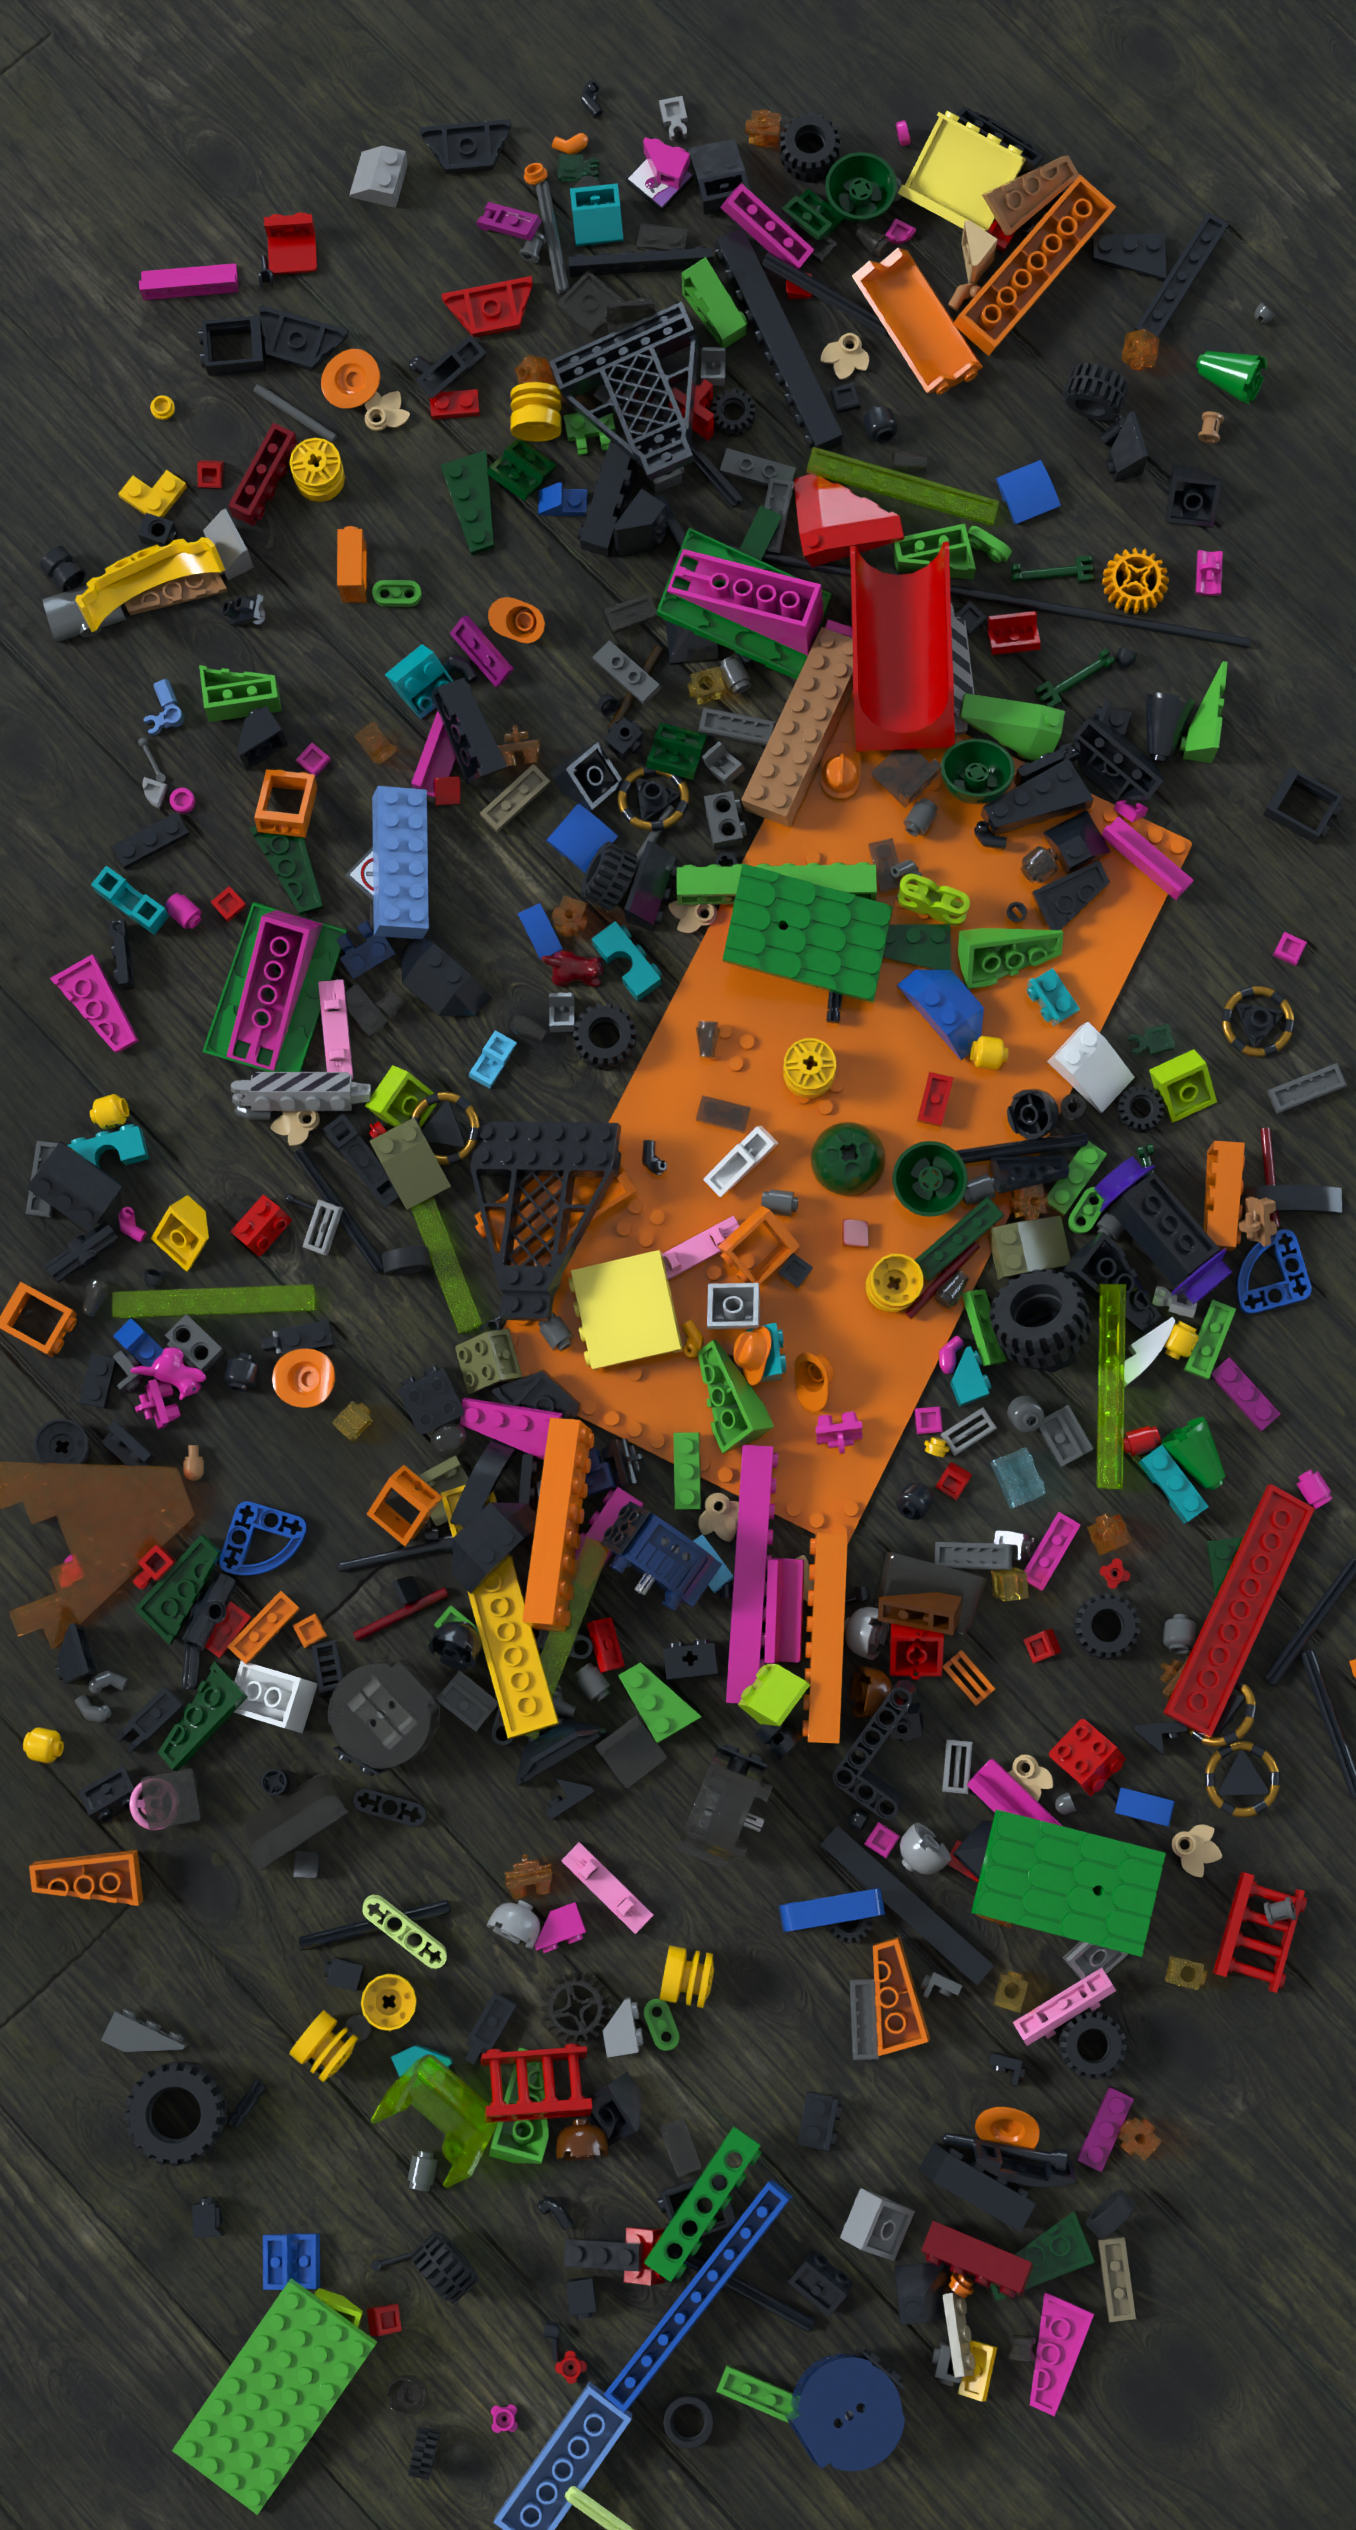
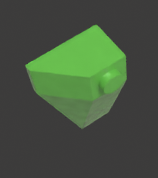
M1222 662L1186 736H1181L1179 750L1183 751L1182 759L1212 763L1217 753L1222 726L1221 713L1224 706V699H1221V695L1224 694L1228 662Z
M712 1340L697 1353L702 1379L707 1384L710 1397L706 1399L707 1406L712 1408L714 1422H711L712 1432L721 1452L727 1453L757 1440L774 1428L764 1403L718 1341Z

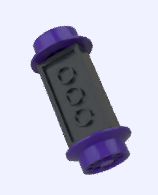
M1132 1156L1108 1174L1094 1188L1104 1200L1099 1211L1103 1213L1108 1209L1174 1287L1182 1282L1171 1293L1172 1296L1184 1294L1194 1305L1232 1273L1223 1262L1227 1249L1224 1248L1217 1253L1220 1248L1154 1172L1150 1174L1155 1169V1166L1142 1167Z

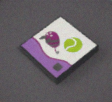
M645 159L626 179V182L663 212L694 179V175L687 171L678 190L657 182L647 159Z

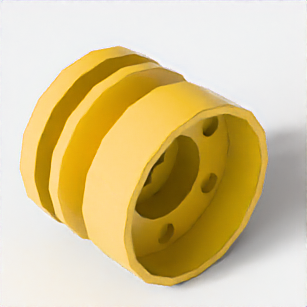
M540 382L524 383L512 388L511 409L513 412L510 416L511 434L518 439L531 442L549 441L559 437L561 434V415L559 412L562 408L560 402L562 393L560 389L554 385Z
M311 438L304 440L295 447L291 453L290 467L296 487L301 495L310 501L316 502L328 501L337 496L344 486L345 474L339 452L335 446L325 439Z
M804 1038L795 1042L787 1050L784 1058L783 1079L787 1088L802 1098H816L825 1094L831 1088L835 1079L836 1057L833 1050L825 1042L816 1038ZM808 1061L813 1062L811 1070H807Z
M890 1254L882 1257L870 1270L866 1279V1293L869 1301L876 1308L885 1312H899L906 1309L920 1295L923 1288V1273L920 1266L911 1257L904 1254ZM896 1281L897 1287L889 1289L887 1285L890 1282Z
M669 1945L659 2000L676 2003L680 1993L685 1992L686 2005L690 2006L692 1994L699 1995L697 2007L703 2008L706 1999L710 1995L714 1974L713 1954L706 1953L705 1964L698 1963L700 1951L696 1950L691 1962L687 1961L686 1948Z
M388 1973L377 1976L368 1983L362 1994L361 2007L363 2015L371 2025L381 2030L391 2031L401 2028L410 2021L415 2012L417 1999L414 1988L408 1980L400 1975ZM384 1995L387 1997L395 1996L394 2003L396 2006L394 2008L391 2006L385 2008L383 2006L385 2002L383 1999Z
M325 2010L311 2023L289 2053L302 2065L311 2057L316 2061L310 2070L312 2074L323 2066L325 2069L318 2078L322 2082H325L330 2076L339 2071L352 2054L354 2045L359 2039L353 2034L346 2043L342 2041L348 2029L344 2028L335 2035L332 2031L336 2026L337 2020Z

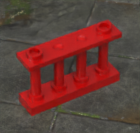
M1241 1872L1213 1973L1227 1977V1973H1232V1971L1269 1982L1268 1991L1277 1993L1278 1988L1282 1989L1285 1983L1286 1974L1283 1973L1299 1912L1303 1913L1306 1906L1307 1898L1304 1897L1305 1891L1296 1889L1294 1896L1256 1885L1257 1882L1253 1881L1255 1875ZM1253 1895L1280 1902L1290 1896L1295 1906L1297 1919L1291 1920L1289 1918L1287 1922L1281 1920L1275 1922L1274 1925H1270L1266 1915L1249 1910L1250 1907L1246 1906L1249 1896L1253 1897ZM1248 1920L1283 1931L1284 1934L1280 1947L1243 1936V1933L1239 1932L1241 1923ZM1243 1946L1277 1957L1273 1972L1235 1961V1958L1232 1957L1234 1948Z
M573 2043L565 2045V2048L513 2052L491 2049L482 2054L481 2066H490L493 2101L490 2103V2106L485 2108V2123L590 2116L592 2101L591 2098L585 2099V2096H582L579 2059L586 2058L587 2046L580 2047V2044ZM568 2060L571 2097H569V2100L559 2101L555 2095L553 2061ZM542 2062L545 2090L543 2102L532 2103V2100L529 2099L527 2063ZM516 2064L519 2095L517 2104H506L503 2101L500 2065Z

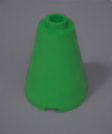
M1206 351L1204 355L1201 354L1199 356L1196 368H1198L1199 375L1242 403L1249 405V400L1253 401L1263 383L1264 377L1261 376L1262 368H1267V359L1259 355Z
M1198 1417L1188 1421V1426L1182 1429L1178 1427L1162 1439L1161 1444L1204 1489L1210 1488V1490H1214L1224 1483L1222 1479L1226 1475L1208 1423L1204 1417Z

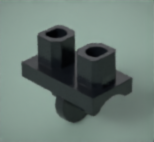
M259 594L249 597L241 595L237 597L236 601L225 600L223 602L222 615L229 617V625L234 627L247 623L252 625L261 624L266 617L265 610L260 605L264 596Z
M628 1439L609 1441L610 1445L603 1448L601 1452L605 1462L615 1461L617 1469L612 1471L615 1485H634L639 1483L636 1472L641 1470L639 1461L645 1459L644 1453L637 1454L635 1446L629 1447Z

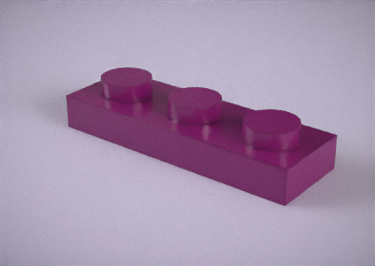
M468 615L461 617L450 632V635L495 687L502 686L514 670L513 667Z
M1230 1357L1211 1373L1210 1376L1260 1432L1280 1415L1278 1410Z
M1111 2087L1108 2088L1077 2157L1078 2161L1102 2172L1133 2103V2098Z

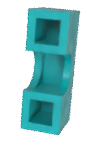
M108 866L104 867L91 884L97 894L153 935L157 933L169 917L168 912L163 906L148 895L139 893L126 879Z
M615 921L593 937L592 944L607 964L618 957H624L631 961L632 968L622 977V982L636 1001L639 1002L661 985L660 976L662 973L654 963L650 965L645 959L647 955L639 944L635 946L629 939L632 936L624 925L620 927Z
M134 1124L122 1126L120 1131L110 1133V1131L99 1132L95 1135V1138L87 1140L84 1137L77 1138L68 1145L98 1168H100V1156L107 1150H117L125 1166L149 1159L143 1132L139 1126H134Z
M1163 1445L1138 1462L1150 1480L1156 1483L1166 1494L1170 1501L1169 1505L1183 1524H1186L1209 1507Z

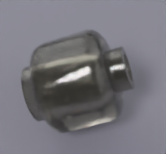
M1037 846L1023 857L1021 871L1030 882L1044 883L1057 872L1058 865L1056 861L1058 856L1051 848L1046 849L1042 846Z

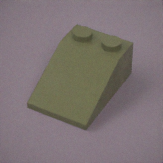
M415 1118L370 1140L406 1210L451 1187Z
M1061 1216L997 1226L987 1231L998 1280L1019 1276L1025 1272L1030 1274L1033 1273V1270L1038 1269L1044 1271L1046 1269L1064 1267L1071 1260Z

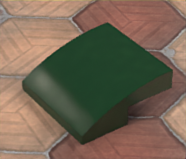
M809 189L800 197L795 196L781 209V213L817 240L825 238L844 222V218L839 216L828 203Z
M517 438L505 448L503 456L489 466L487 474L523 501H526L548 479L557 465L525 441Z
M660 722L647 759L646 768L694 780L707 735Z

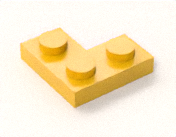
M166 470L153 488L132 475L118 495L144 515L149 513L163 518L187 488V485L184 481Z

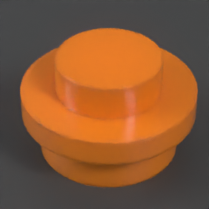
M533 163L525 168L524 180L528 184L536 185L544 181L548 176L546 168L540 163Z
M956 2274L951 2276L949 2287L957 2295L966 2298L967 2295H972L974 2292L973 2282L968 2276L962 2277Z

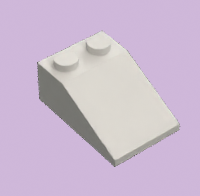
M1089 1022L1079 1026L1047 1061L1100 1113L1135 1078L1108 1041Z
M241 1661L235 1682L248 1698L234 1713L303 1733L318 1683L248 1663L246 1665Z

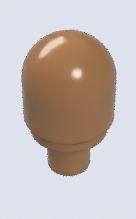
M188 1445V1457H185V1461H183L184 1475L191 1481L199 1480L204 1474L203 1457H199V1445Z

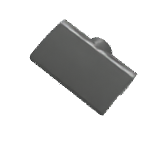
M87 585L42 600L56 643L76 637L77 635L82 637L94 636L101 632V627L126 621L122 605L112 611L102 621L96 631L91 632L75 601L77 595H82L88 589Z

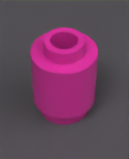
M175 893L165 904L168 914L184 929L189 927L193 929L202 919L200 917L202 911L185 895Z
M1310 1469L1298 1477L1300 1482L1296 1485L1308 1504H1312L1315 1509L1333 1499L1329 1494L1331 1490L1319 1471L1313 1473Z

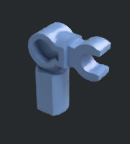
M163 679L153 685L161 707L165 710L160 712L159 716L149 715L143 719L146 724L155 722V727L148 730L151 736L159 734L164 727L166 729L172 726L178 727L185 720L184 713L176 706L178 702L168 679Z

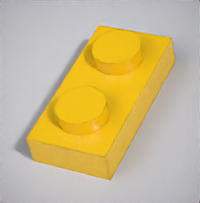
M971 2340L969 2342L970 2351L975 2358L974 2376L962 2377L958 2394L983 2402L987 2398L997 2347Z

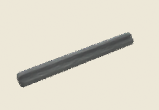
M542 181L536 184V191L556 291L558 294H565L569 292V284L549 184L547 181Z

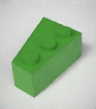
M705 257L683 271L682 295L719 346L726 348L745 336L746 325L748 324L747 319L734 305L731 296L725 290L707 258Z
M965 524L904 536V540L892 544V553L897 572L914 573L931 563L937 557L943 542L949 541L950 577L974 580L976 567Z
M199 665L204 709L209 722L247 717L254 709L267 706L271 713L282 711L275 675L246 671L244 673L230 672L229 669L214 670L207 669V666Z
M641 1662L618 1675L657 1744L702 1718Z

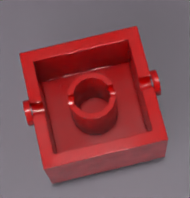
M891 1623L889 1646L890 1676H911L914 1680L920 1679L921 1676H942L944 1634Z

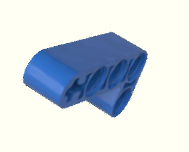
M881 1888L778 1905L782 1930L784 1932L885 1914Z

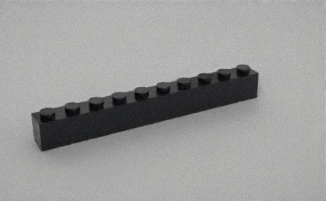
M740 228L717 238L716 249H714L715 256L718 262H723L726 268L724 270L725 277L728 283H733L736 289L734 290L735 298L739 304H743L745 308L744 316L748 324H753L756 342L758 345L762 344L765 349V360L768 366L772 365L775 373H773L775 381L785 391L783 394L787 406H792L795 412L793 416L797 427H802L805 432L803 437L808 449L812 448L815 455H818L841 445L843 434L744 229Z

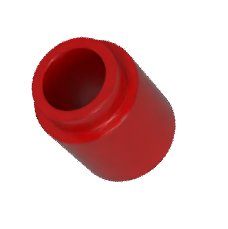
M1145 1426L1125 1432L1122 1445L1125 1453H1130L1134 1457L1154 1451L1156 1447L1161 1446V1439L1156 1426L1151 1428Z

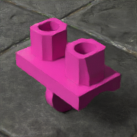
M1198 550L1195 595H1221L1223 551L1206 552Z
M156 1379L148 1381L149 1384L145 1385L147 1395L142 1394L139 1396L141 1404L136 1406L135 1410L136 1413L144 1412L146 1420H150L154 1416L157 1429L165 1428L169 1422L180 1417L177 1404L164 1406L162 1398L172 1396L173 1389L169 1383H157Z
M854 1411L842 1414L841 1424H833L832 1416L830 1415L818 1417V1426L816 1427L817 1445L828 1444V1448L838 1447L839 1454H845L844 1446L854 1445L853 1440L863 1439L862 1422L858 1421Z

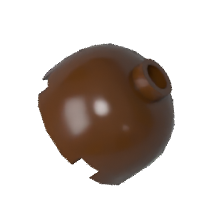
M859 1666L860 1672H854L850 1684V1700H855L856 1707L851 1708L857 1718L870 1719L893 1687L886 1673L880 1669Z
M588 2119L573 2120V2125L564 2128L557 2138V2160H561L564 2156L565 2161L594 2160V2156L600 2155V2153L601 2159L609 2157L607 2138L603 2130L598 2126L590 2125Z

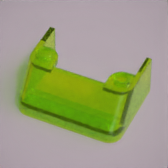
M424 2055L417 2059L387 2090L371 2122L376 2124L396 2113L406 2110L410 2104L413 2105L446 2135L442 2143V2152L445 2158L453 2164L443 2183V2186L448 2188L472 2176L498 2123H485V2108L490 2105L434 2055Z

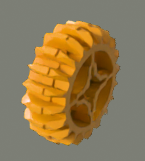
M1135 547L1132 550V554L1125 549L1122 556L1116 554L1114 561L1110 560L1108 562V568L1104 569L1103 575L1105 578L1102 580V585L1106 586L1104 594H1111L1108 598L1109 603L1117 601L1116 609H1119L1122 605L1125 607V613H1128L1129 609L1132 608L1136 615L1139 608L1146 613L1149 606L1154 609L1157 606V601L1161 602L1163 600V594L1168 589L1166 584H1168L1169 578L1165 576L1167 568H1160L1163 563L1162 559L1154 561L1155 553L1146 556L1147 551L1144 549L1141 554H1138V550ZM1119 571L1123 573L1125 580L1121 587L1118 586L1116 581V575ZM1150 575H1152L1155 587L1151 592L1146 583Z

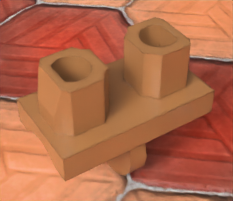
M1250 1196L1245 1199L1246 1219L1239 1222V1230L1246 1232L1247 1240L1259 1242L1262 1246L1266 1247L1271 1245V1236L1277 1233V1225L1274 1221L1270 1220L1269 1215L1276 1210V1202L1268 1198L1259 1200Z

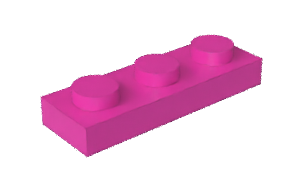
M1058 1512L1020 1579L1043 1591L1081 1525Z

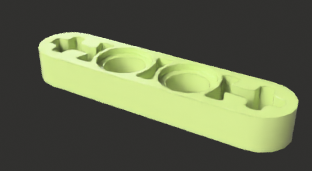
M370 1895L365 1899L362 1911L370 1922L428 1967L437 1969L445 1964L447 1951L443 1944L383 1897ZM370 1903L372 1905L379 1903V1910L383 1914L386 1913V1910L390 1911L385 1915L382 1922L380 1921L382 1915L378 1911L369 1912ZM393 1917L399 1918L402 1921L401 1928L397 1930L390 1929L387 1925L388 1920ZM417 1933L422 1937L423 1941L417 1946H412L407 1940L408 1936ZM427 1942L430 1943L428 1944L429 1950L434 1953L437 1950L440 1951V1960L438 1958L430 1959V1952L424 1949Z

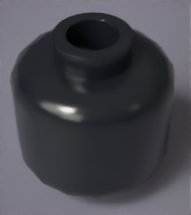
M874 406L864 416L863 424L872 441L887 443L894 438L898 430V424L890 408Z
M239 1353V1357L229 1359L224 1380L229 1384L228 1387L238 1392H248V1389L256 1386L260 1365L253 1361L254 1357L252 1355Z
M915 1482L909 1483L898 1495L896 1507L905 1518L920 1520L931 1508L933 1495L926 1485Z

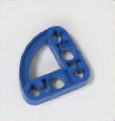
M1290 1230L1277 1231L1276 1234L1271 1236V1245L1266 1247L1258 1242L1245 1257L1237 1277L1236 1295L1238 1306L1244 1314L1248 1315L1301 1302L1308 1298L1311 1293V1284L1295 1234ZM1282 1235H1284L1285 1239L1291 1240L1287 1247L1289 1252L1294 1250L1295 1254H1288L1282 1257L1281 1254L1286 1252L1284 1244L1279 1245L1278 1243L1282 1239ZM1273 1246L1283 1282L1248 1291L1249 1276L1254 1263L1265 1250ZM1286 1260H1296L1299 1264L1298 1270L1296 1272H1289L1285 1268ZM1299 1274L1302 1275V1278L1298 1279L1299 1286L1305 1287L1302 1296L1297 1292H1293L1296 1282L1295 1279L1289 1281V1278H1294ZM1275 1289L1281 1293L1282 1299L1280 1302L1273 1303L1269 1300L1268 1293L1270 1290ZM1259 1293H1263V1301L1256 1303L1254 1309H1251L1248 1305L1245 1306L1244 1302L1248 1300L1247 1296H1250L1252 1300H1256L1261 1297Z
M241 1502L235 1510L219 1560L220 1567L229 1574L239 1576H255L277 1569L292 1558L302 1545L308 1530L307 1523L299 1516L253 1502ZM248 1506H251V1511L254 1515L253 1517H248L246 1521L247 1525H251L250 1529L236 1526L237 1521L243 1523L244 1515L241 1514L242 1509L246 1510ZM271 1513L276 1514L279 1519L278 1524L273 1528L267 1527L264 1522L265 1517ZM284 1517H288L285 1521L286 1523L294 1525L296 1521H299V1526L302 1527V1531H297L295 1535H292V1530L287 1527L283 1528L284 1532L279 1530L283 1526ZM255 1528L291 1539L285 1548L274 1557L261 1563L244 1565ZM242 1530L246 1533V1541L243 1544L237 1545L233 1542V1534L236 1531ZM229 1546L243 1549L242 1554L236 1552L235 1560L238 1561L237 1566L233 1565L231 1569H228V1564L225 1563L226 1558H231L233 1554L232 1550H228Z

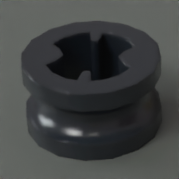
M729 852L720 853L715 859L716 865L722 864L723 859H727V862H732L733 865L737 864L735 856Z

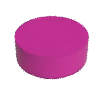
M905 120L897 122L896 130L900 145L902 147L910 145L911 141Z
M178 788L170 795V804L174 811L186 814L194 808L195 797L189 789Z

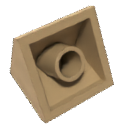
M968 220L964 222L961 244L968 283H977L994 261L997 239Z

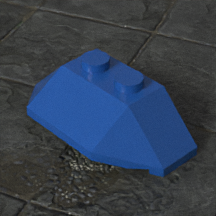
M916 969L897 984L900 991L961 1061L971 1053L973 1041H977L982 1033L984 1007L952 970Z

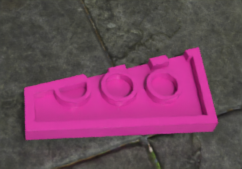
M92 954L50 978L114 1052L119 1053L139 1042L95 955Z
M464 1398L462 1400L464 1414L460 1417V1425L544 1460L550 1418H562V1413Z
M1047 2292L1044 2293L1030 2406L1055 2416L1094 2313Z

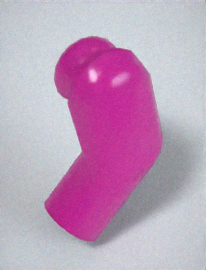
M123 1207L118 1214L120 1230L141 1243L147 1232L136 1226L133 1209Z
M958 1336L951 1339L939 1351L940 1368L945 1374H951L955 1371L956 1352L964 1346V1342Z

